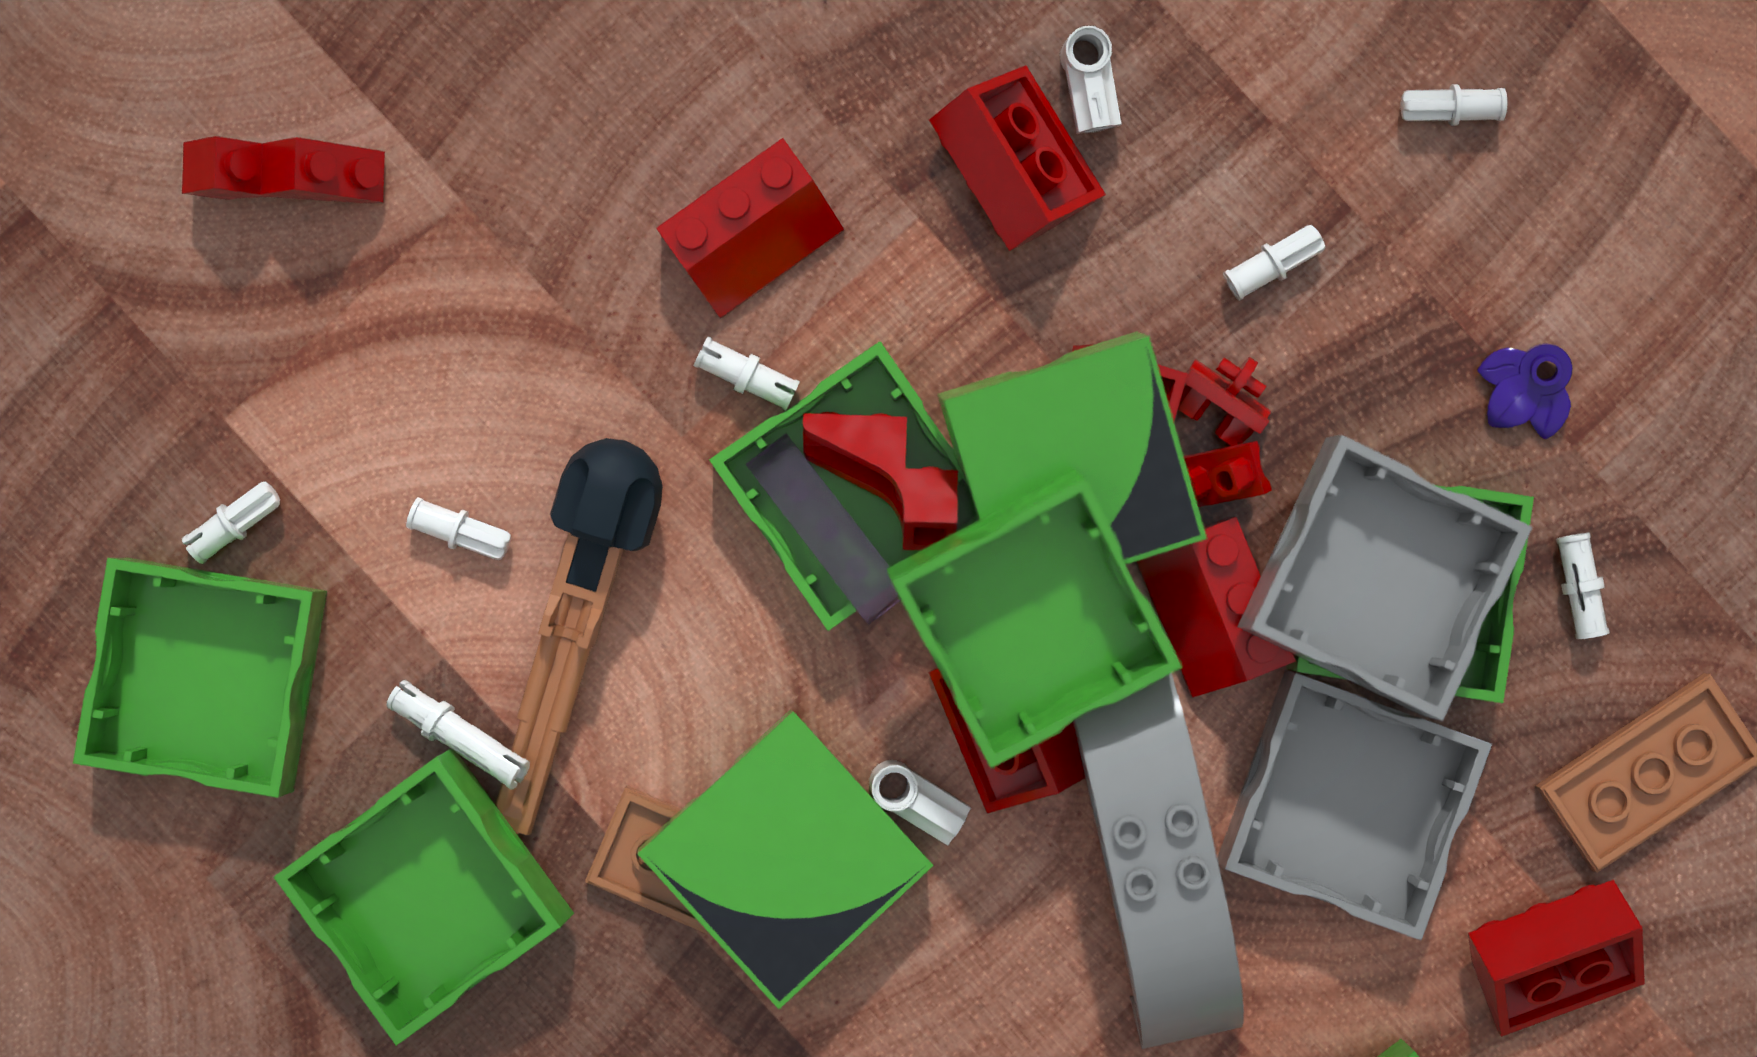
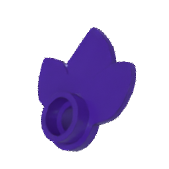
M1549 343L1535 345L1528 351L1507 347L1490 354L1477 369L1478 373L1485 380L1496 385L1487 405L1488 424L1497 428H1511L1530 420L1536 432L1543 439L1550 438L1556 434L1566 421L1571 408L1569 395L1565 389V386L1571 379L1573 370L1568 354L1559 346ZM1546 361L1554 363L1556 370L1552 377L1542 379L1537 376V368L1541 363Z

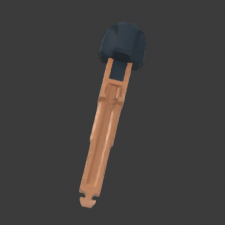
M605 438L586 444L571 456L561 475L550 516L555 527L568 532V536L538 631L541 637L517 718L520 719L511 749L512 752L530 761V768L521 783L516 781L517 787L511 790L501 783L495 803L516 834H532L561 734L567 731L590 650L597 641L623 550L637 551L650 544L661 507L663 484L656 464L643 449L626 440Z

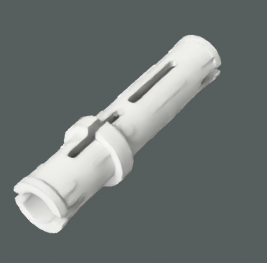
M407 680L401 681L400 686H396L387 700V708L395 711L422 729L421 735L428 740L433 741L437 739L511 790L517 787L516 781L521 783L530 768V761L504 747L501 743L453 712L455 708L445 701L437 702Z

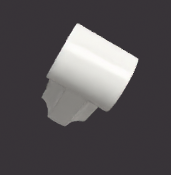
M1083 26L1076 29L1064 42L1060 51V61L1063 69L1066 71L1077 134L1102 131L1121 125L1110 61L1112 44L1109 36L1102 29L1095 26ZM1078 41L1092 43L1098 51L1097 63L1092 65L1079 63L1073 54L1074 43Z
M886 760L878 764L871 772L869 789L880 807L894 812L942 843L949 845L964 824L971 809L969 805L910 770L902 762ZM889 773H900L907 779L905 792L897 798H887L879 792L882 778Z

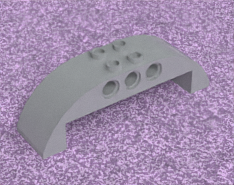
M1169 674L1116 703L1097 707L1073 720L1132 986L1133 996L1130 997L1142 1049L1241 1028L1244 1022L1240 970L1225 891L1188 729L1172 674Z

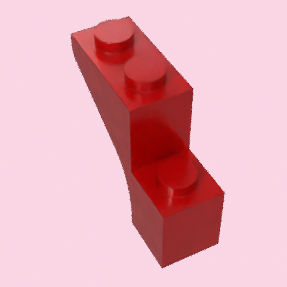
M219 136L183 142L182 194L224 200L271 197L368 204L382 203L384 198L385 151L299 137L266 143Z
M836 412L803 413L804 457L809 462L886 501L895 511L901 524L903 534L902 550H923L957 532L958 470H943L933 466L921 469L905 468L907 417L890 416L882 413L873 415H844Z

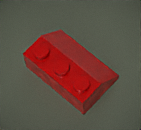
M1027 65L967 88L929 119L939 136L941 144L951 155L965 178L968 188L978 199L992 222L995 232L1002 238L1009 251L1041 236L1106 195Z
M781 138L656 228L720 319L844 231L843 226L814 180L784 138Z
M1236 516L1227 517L1205 526L1204 530L1207 537L1205 540L1136 561L1164 632L1182 665L1180 671L1192 698L1249 681L1296 661L1293 653L1238 628V624L1261 575Z
M936 668L929 672L987 814L1058 794L1085 779L1073 721L1066 725L1059 733L990 768L939 669Z
M1614 880L1600 885L1584 886L1570 896L1551 903L1535 904L1527 909L1526 912L1502 921L1493 920L1486 922L1477 930L1468 933L1471 961L1496 1029L1501 1037L1645 984L1643 927Z

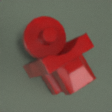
M1224 357L1215 370L1230 379L1231 381L1229 382L1195 359L1186 372L1188 374L1178 410L1191 419L1198 421L1211 402L1218 405L1227 414L1216 427L1215 433L1220 439L1231 446L1242 444L1254 431L1261 434L1269 423L1267 418L1271 410L1241 390L1243 388L1256 398H1259L1265 390L1266 385L1251 376L1258 362L1248 357L1239 368Z
M1258 441L1184 456L1198 507L1265 495L1272 491L1270 481L1264 475L1261 468Z

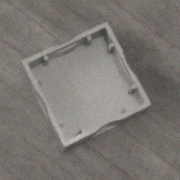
M1344 435L1327 437L1238 624V628L1422 716L1443 721L1474 655L1481 625L1490 608L1501 596L1532 527L1465 494H1458L1439 488L1424 480L1410 467Z
M1285 670L1218 854V863L1225 870L1294 895H1306L1339 906L1352 916L1422 941L1447 871L1448 853L1452 839L1463 818L1468 813L1492 744L1373 702L1301 674Z

